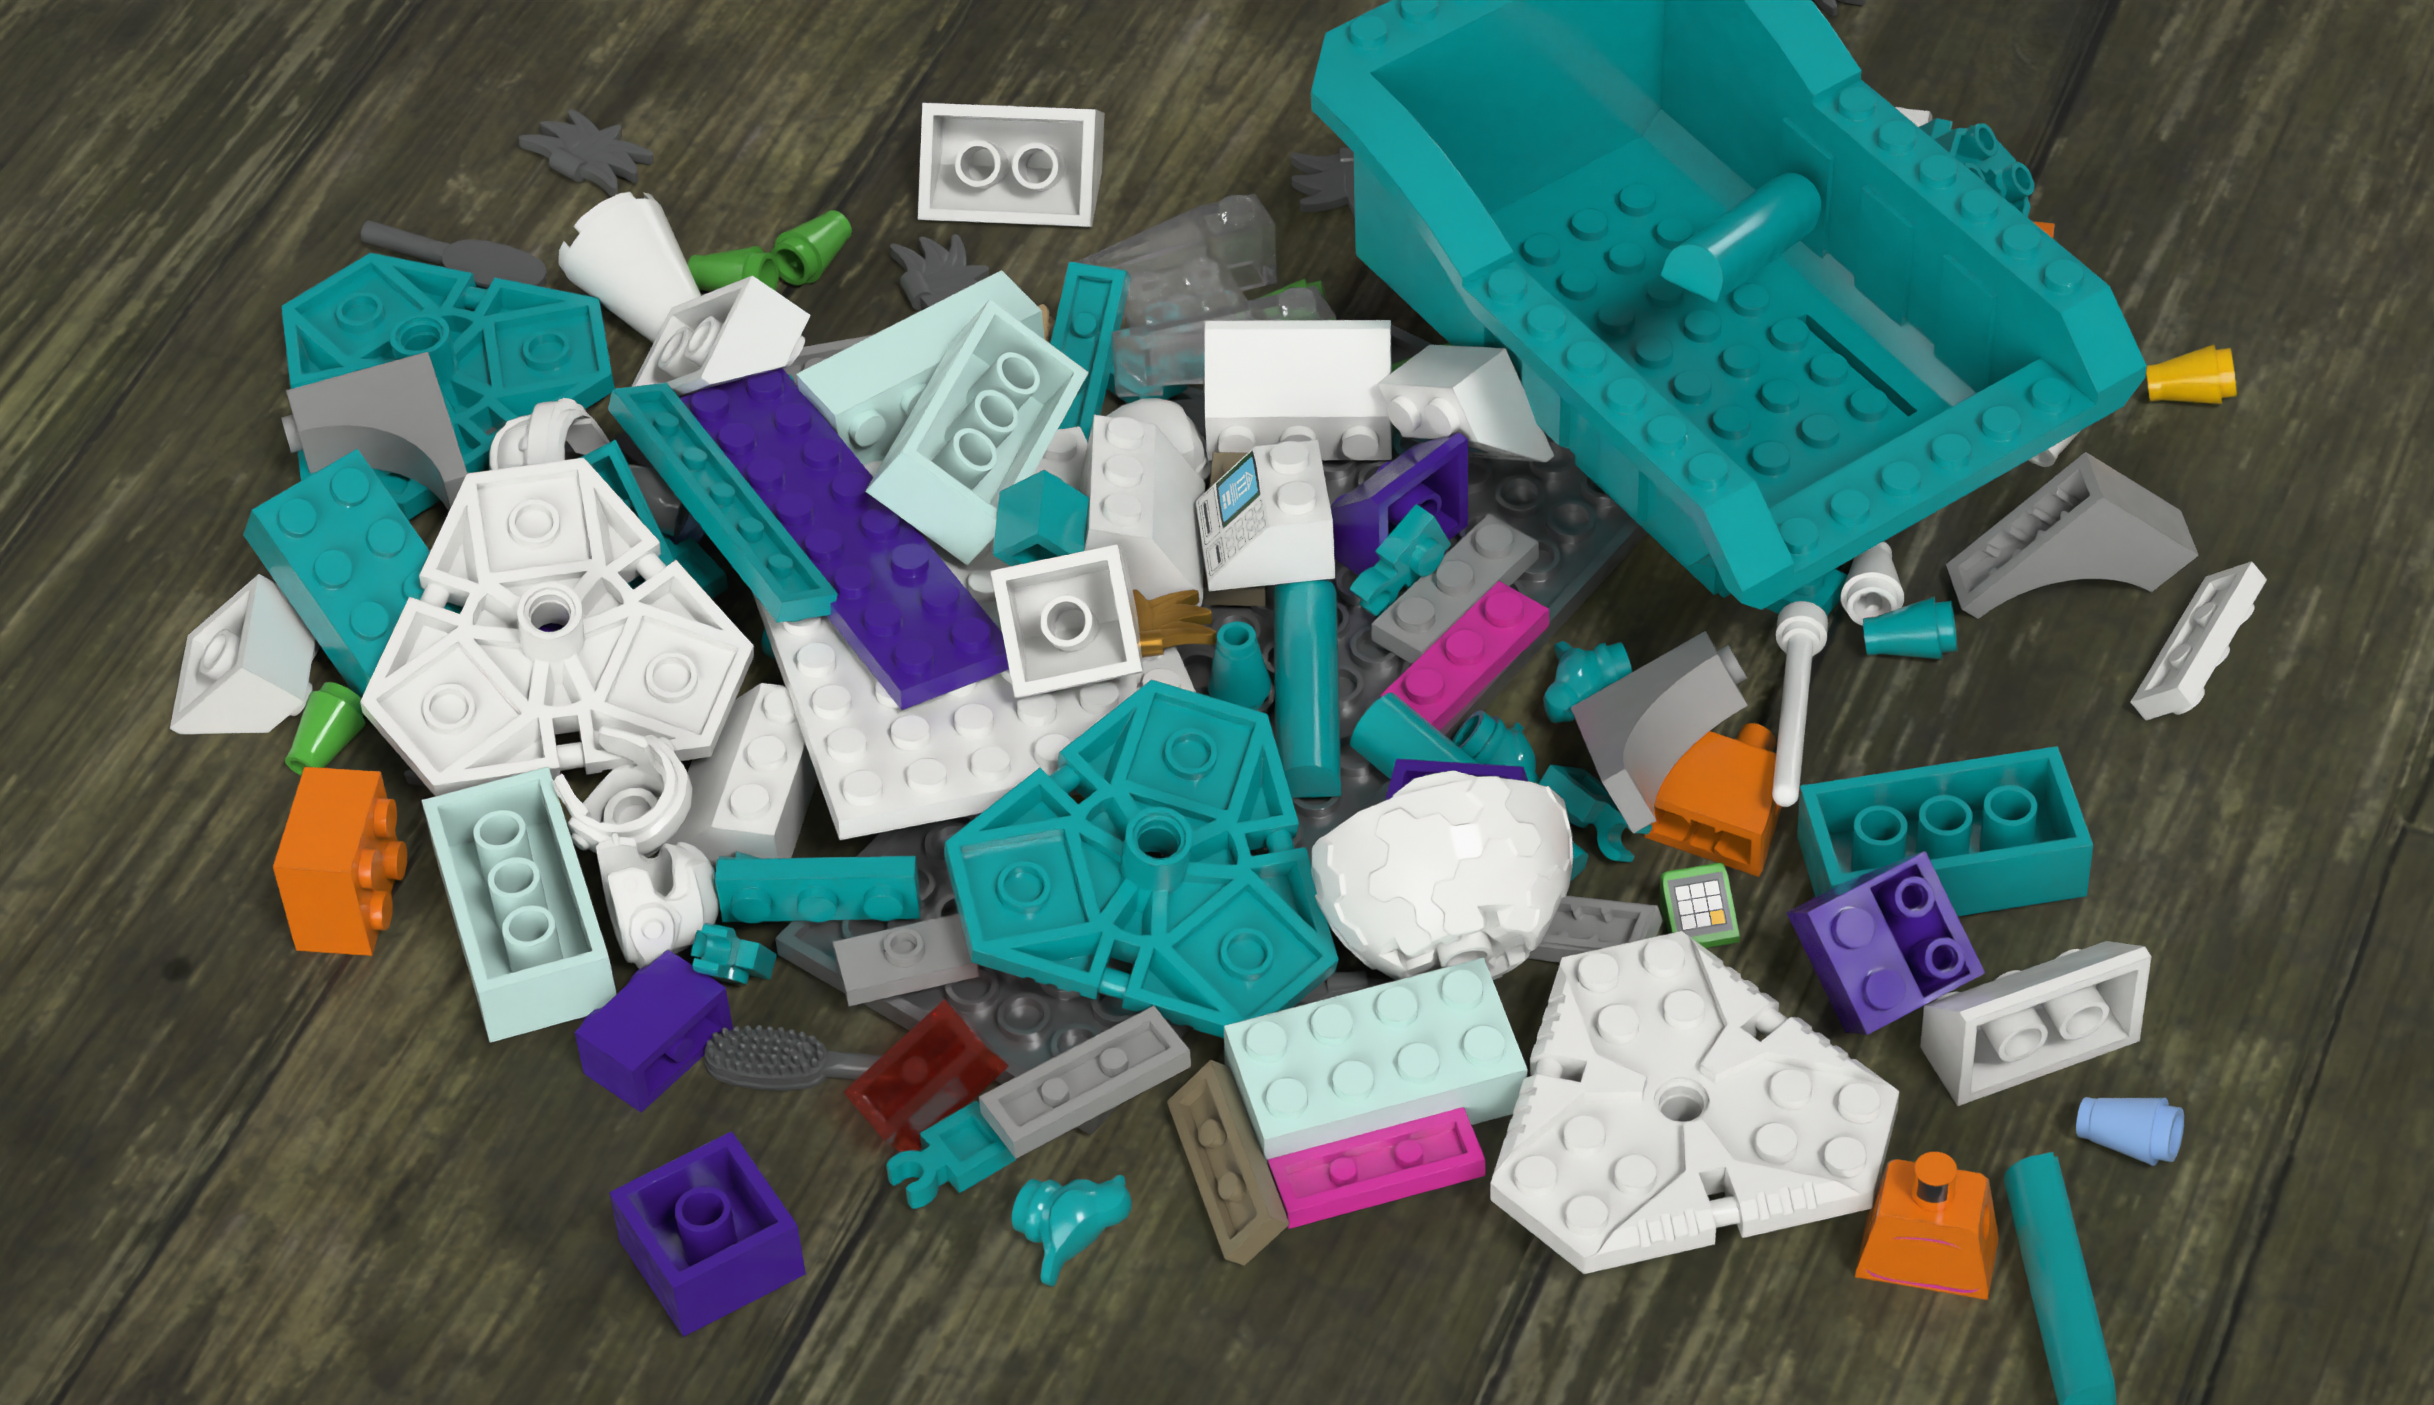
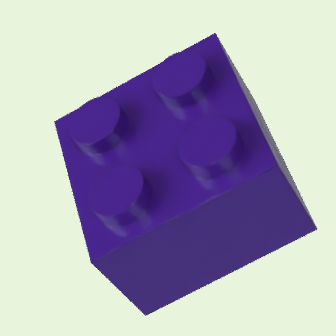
M732 1131L609 1192L620 1243L683 1337L806 1275L796 1222Z

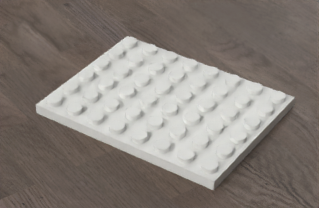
M1080 426L1058 429L1034 474L1045 469L1080 491L1081 471L1088 444ZM883 461L864 464V467L874 477ZM919 531L1002 631L991 570L1011 566L993 556L994 538L966 565ZM753 593L785 687L789 690L796 718L839 840L982 813L1039 767L1048 776L1059 768L1057 765L1058 756L1062 749L1151 679L1196 692L1176 646L1163 649L1164 655L1143 657L1144 673L1016 699L1010 670L901 710L827 616L807 618L798 622L786 621L777 623ZM1074 789L1068 795H1078L1079 793Z

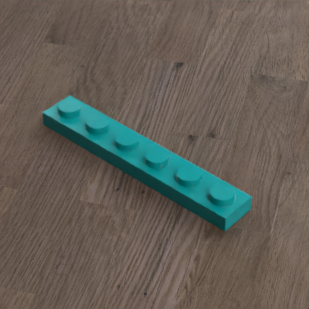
M668 383L612 389L608 407L610 413L777 623L786 621L798 622L807 618L831 615L830 603L837 600L838 593Z

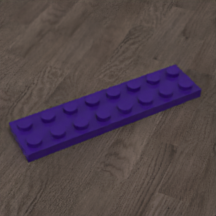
M783 368L704 388L680 398L838 593L837 600L830 603L831 615H827V618L901 710L1009 670L1002 631L919 531L866 492L873 476L815 406L799 391L798 386Z

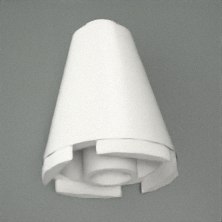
M631 192L620 193L600 202L577 221L574 227L580 234L574 240L571 247L563 241L559 249L558 264L572 283L591 297L599 298L600 304L654 343L671 308L697 298L701 294L660 204L657 203L651 194L643 192V199H636Z

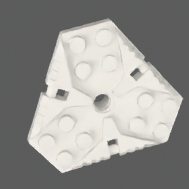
M584 458L468 473L419 575L421 588L424 589L420 600L409 597L360 702L362 713L435 796L548 766L552 779L559 776L560 771L585 767L587 775L600 773L602 770L607 769L613 770L628 764H636L628 758L608 753L600 745L598 733L602 726L628 731L644 737L646 735H653L656 738L665 737L675 746L674 753L680 761L711 757L754 658V645L677 560L668 566L659 558L661 554L659 540ZM641 575L646 581L633 590L627 583ZM447 602L463 607V609L458 614L446 610L444 607ZM549 623L564 626L561 630L554 632L539 630L541 626ZM579 731L581 742L556 745L555 734Z
M1682 931L1562 957L1548 1000V1006L1544 1012L1543 1022L1538 1031L1537 1041L1530 1057V1075L1532 1076L1523 1079L1519 1098L1514 1107L1513 1117L1508 1126L1507 1136L1504 1139L1490 1183L1491 1201L1583 1274L1714 1245L1716 1228L1737 1223L1742 1238L1872 1209L1898 1110L1899 1091L1858 1060L1850 1059L1848 1053L1839 1046L1831 1045L1830 1040L1824 1035L1812 1031V1027L1801 1018H1786L1778 1012L1779 1002L1767 993L1759 992V988L1749 980H1743L1741 974L1733 968L1725 967L1722 960ZM1763 1033L1767 1037L1760 1042L1756 1037ZM1725 1192V1198L1709 1201L1707 1196Z

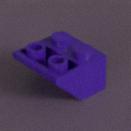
M1921 851L1846 881L1786 912L1845 1033L1868 1035L1985 974L1926 851Z

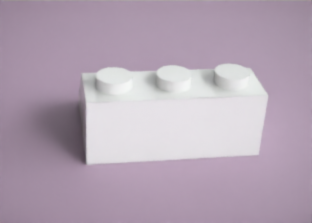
M922 103L918 220L1092 227L1102 174L1104 113L1096 109Z
M754 276L729 284L671 308L631 387L668 383L677 396L681 398L704 388L745 379L749 376L782 367L786 368L796 360L803 349L805 338L801 334L811 315Z
M1391 320L1205 321V428L1207 459L1212 460L1213 452L1248 453L1255 446L1278 444L1284 441L1318 440L1322 460H1392L1393 424L1386 411L1387 403L1377 384L1392 373Z
M1094 415L1081 471L1080 492L1089 497L1084 551L1118 544L1126 555L1132 590L1137 589L1146 600H1152L1170 593L1195 589L1199 592L1200 601L1195 606L1201 607L1203 600L1204 557L1196 511V500L1205 493L1204 481L1156 424L1138 422L1129 417L1112 418Z
M760 683L735 699L711 757L692 759L688 775L693 790L691 808L685 821L667 843L675 845L677 842H684L693 845L704 853L715 873L719 856L735 857L736 851L762 859L792 857L818 777L798 724L789 690L783 685Z
M2105 941L2082 950L2072 949L2066 951L2054 960L2022 971L2013 970L2006 972L1994 981L1963 992L1946 993L1934 1002L1924 1005L1920 1047L1956 1105L1960 1106L2139 1042L2151 955L2145 946Z

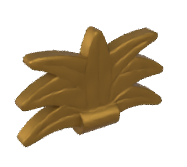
M1133 589L1142 658L1164 655V648L1176 645L1216 644V631L1204 626L1212 623V611L1204 607L1195 606L1200 602L1198 590L1174 592L1147 601L1137 589Z

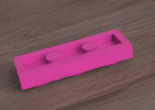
M1498 581L1391 684L1380 697L1393 692L1440 731L1549 627V609Z
M1464 1107L1267 1160L1270 1174L1290 1223L1288 1229L1486 1176V1159Z

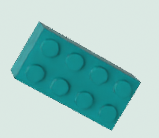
M357 448L252 509L243 536L347 685L362 698L409 597L420 600L424 589L421 588L419 575L430 551ZM447 602L444 609L460 614L463 607Z
M2058 746L1800 786L1797 839L1815 897L1846 881L1921 851H1926L1957 916L2087 896L2093 843Z

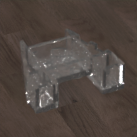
M1255 193L1246 196L1231 195L1219 202L1198 206L1075 262L1126 270L1132 277L1120 330L1112 332L1115 393L1118 397L1163 395L1164 386L1203 384V394H1205V321L1337 320L1316 285L1307 288H1290L1280 294L1250 301L1246 299L1242 291L1277 283L1275 223Z

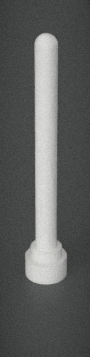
M1805 601L1794 602L1785 606L1777 619L1776 641L1787 655L1772 797L1782 807L1793 805L1799 796L1812 656L1819 653L1827 641L1828 618L1825 612L1819 606Z

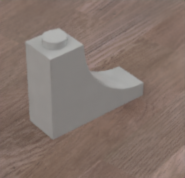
M428 352L286 390L293 415L281 418L291 453L300 450L304 451L310 473L323 469L358 448L371 468L401 474L419 482L436 494L448 511H450L467 475V470Z
M2085 452L1948 562L1946 566L1962 610L1979 619L1993 608L2022 593L2069 580H2117L2153 592L2199 556L2181 510Z
M1706 631L1571 707L1600 779L1633 834L1656 821L1654 805L1657 793L1665 777L1677 761L1706 733L1734 713L1748 706L1737 685L1748 679L1729 645L1717 651Z

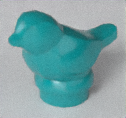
M1565 641L1554 644L1555 655L1559 663L1555 682L1548 687L1543 699L1547 717L1553 723L1575 720L1571 710L1572 706L1632 673L1630 661L1622 642L1608 646L1605 642L1599 643L1593 650L1572 648Z
M1478 710L1463 723L1452 740L1479 764L1524 767L1529 782L1539 784L1541 781L1535 772L1536 760L1534 751L1523 734L1524 727L1519 722H1515L1512 726L1506 728L1504 722L1498 716L1491 717L1483 710Z
M1117 1175L1112 1180L1099 1184L1087 1179H1075L1065 1186H1062L1055 1180L1043 1182L1037 1179H1030L1025 1183L1013 1206L1012 1226L1014 1230L1025 1234L1026 1239L1034 1243L1042 1242L1045 1255L1040 1276L1043 1284L1054 1287L1065 1262L1092 1244L1107 1227L1119 1224L1128 1218L1132 1210V1199L1125 1186V1177Z

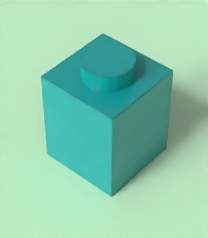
M1045 469L1001 490L999 493L993 556L1009 566H1015L1083 552L1085 548L1089 497Z

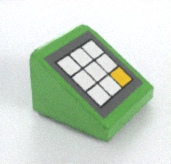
M1723 863L1662 873L1660 876V907L1669 934L1682 931L1704 948L1740 943V934L1729 878Z

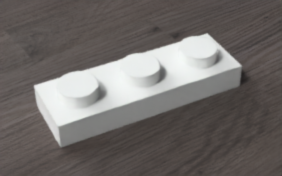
M2252 561L2204 578L2131 700L2132 705L2145 720L2172 712L2176 715L2183 714L2191 710L2202 700L2205 694L2204 686L2215 667L2228 656L2230 652L2229 643L2239 626L2252 615L2255 608L2253 603L2267 580Z

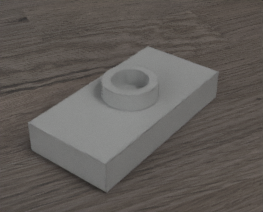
M1566 895L1561 899L1557 913L1541 943L1535 950L1530 951L1527 959L1561 962L1562 957L1656 937L1663 920L1657 905Z
M959 913L833 942L835 958L849 1006L979 977L978 964L972 963L970 960Z

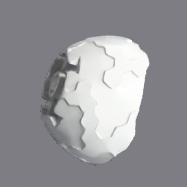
M1457 771L1441 772L1413 779L1392 795L1393 798L1357 812L1331 832L1320 837L1313 845L1311 874L1317 891L1315 898L1332 931L1344 946L1372 970L1377 969L1395 980L1483 957L1492 980L1503 977V974L1522 964L1529 957L1530 951L1535 950L1541 943L1557 913L1561 899L1566 896L1569 889L1573 862L1572 833L1565 801L1549 786L1544 787L1533 782L1499 778V776L1476 777Z

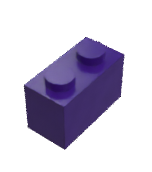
M667 949L648 967L639 969L631 977L624 989L602 1008L592 1011L585 1018L581 1027L575 1031L583 1073L642 1113L705 1055L707 1041L713 1038L712 1034L714 1032L720 1034L724 1027L728 1028V1031L733 1030L726 987L706 974L696 973L691 964Z

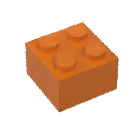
M304 767L273 865L296 951L372 956L380 930H387L390 926L393 910L391 891L394 881L402 880L405 875L407 847L404 841H398L395 831L397 821L396 802L394 799H387L381 772Z

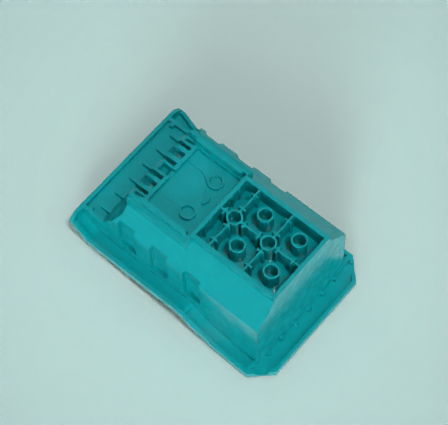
M1391 0L1325 33L1311 89V110L1354 152L1356 256L1452 346L1505 348L1525 390L1536 424L1559 446L1567 448L1574 453L1575 465L1713 595L1719 593L1725 598L1731 593L1742 604L1760 610L1766 608L2124 407L2146 377L2147 365L2110 286L1861 80L1862 70L1812 0ZM1782 173L1800 174L1810 180L1816 187L1821 199V212L1815 229L1717 303L1704 299L1660 276L1666 258L1671 251L1777 175Z

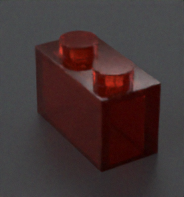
M944 999L843 1093L884 1141L900 1152L918 1151L921 1148L920 1133L967 1106L1004 1072L1009 1065L971 1021Z

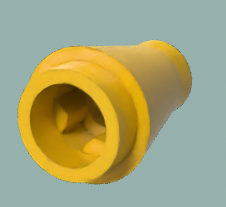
M2215 344L2159 364L2147 365L2146 377L2150 402L2166 400L2222 404V398L2237 396L2231 348L2216 350Z

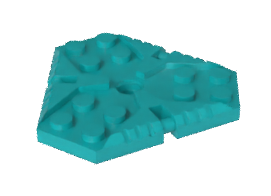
M369 253L281 306L291 389L428 352L467 474L483 472L482 470L484 469L486 471L489 470V452L496 433L506 425L507 421L532 414L534 407L538 403L568 398L586 409L609 395L612 389H615L599 298L500 278H494L489 288L483 289L476 287L474 274L470 272ZM492 427L496 429V431L489 435L485 433ZM300 450L298 451L302 481L314 473L309 472L304 451ZM372 468L408 520L440 501L436 494L426 486L411 478L394 472Z
M1151 679L1062 749L1058 756L1057 765L1059 768L1048 776L1039 767L945 841L944 857L970 960L975 964L1022 978L1030 977L1035 979V982L1045 985L1053 984L1058 986V989L1068 992L1073 990L1079 992L1081 996L1095 1000L1099 993L1123 1000L1122 1008L1134 1012L1144 1011L1155 1006L1165 1019L1171 1020V1023L1184 1026V1024L1189 1025L1194 1030L1224 1038V1026L1293 1008L1336 971L1338 956L1328 922L1315 898L1317 891L1311 874L1312 866L1306 847L1295 849L1292 839L1297 835L1299 821L1268 714ZM1074 789L1085 799L1079 805L1068 795ZM1268 848V854L1251 856L1250 850ZM1145 852H1159L1167 857L1162 859L1152 858L1146 855ZM1114 958L1134 964L1132 973L1128 974L1108 968L1110 959Z

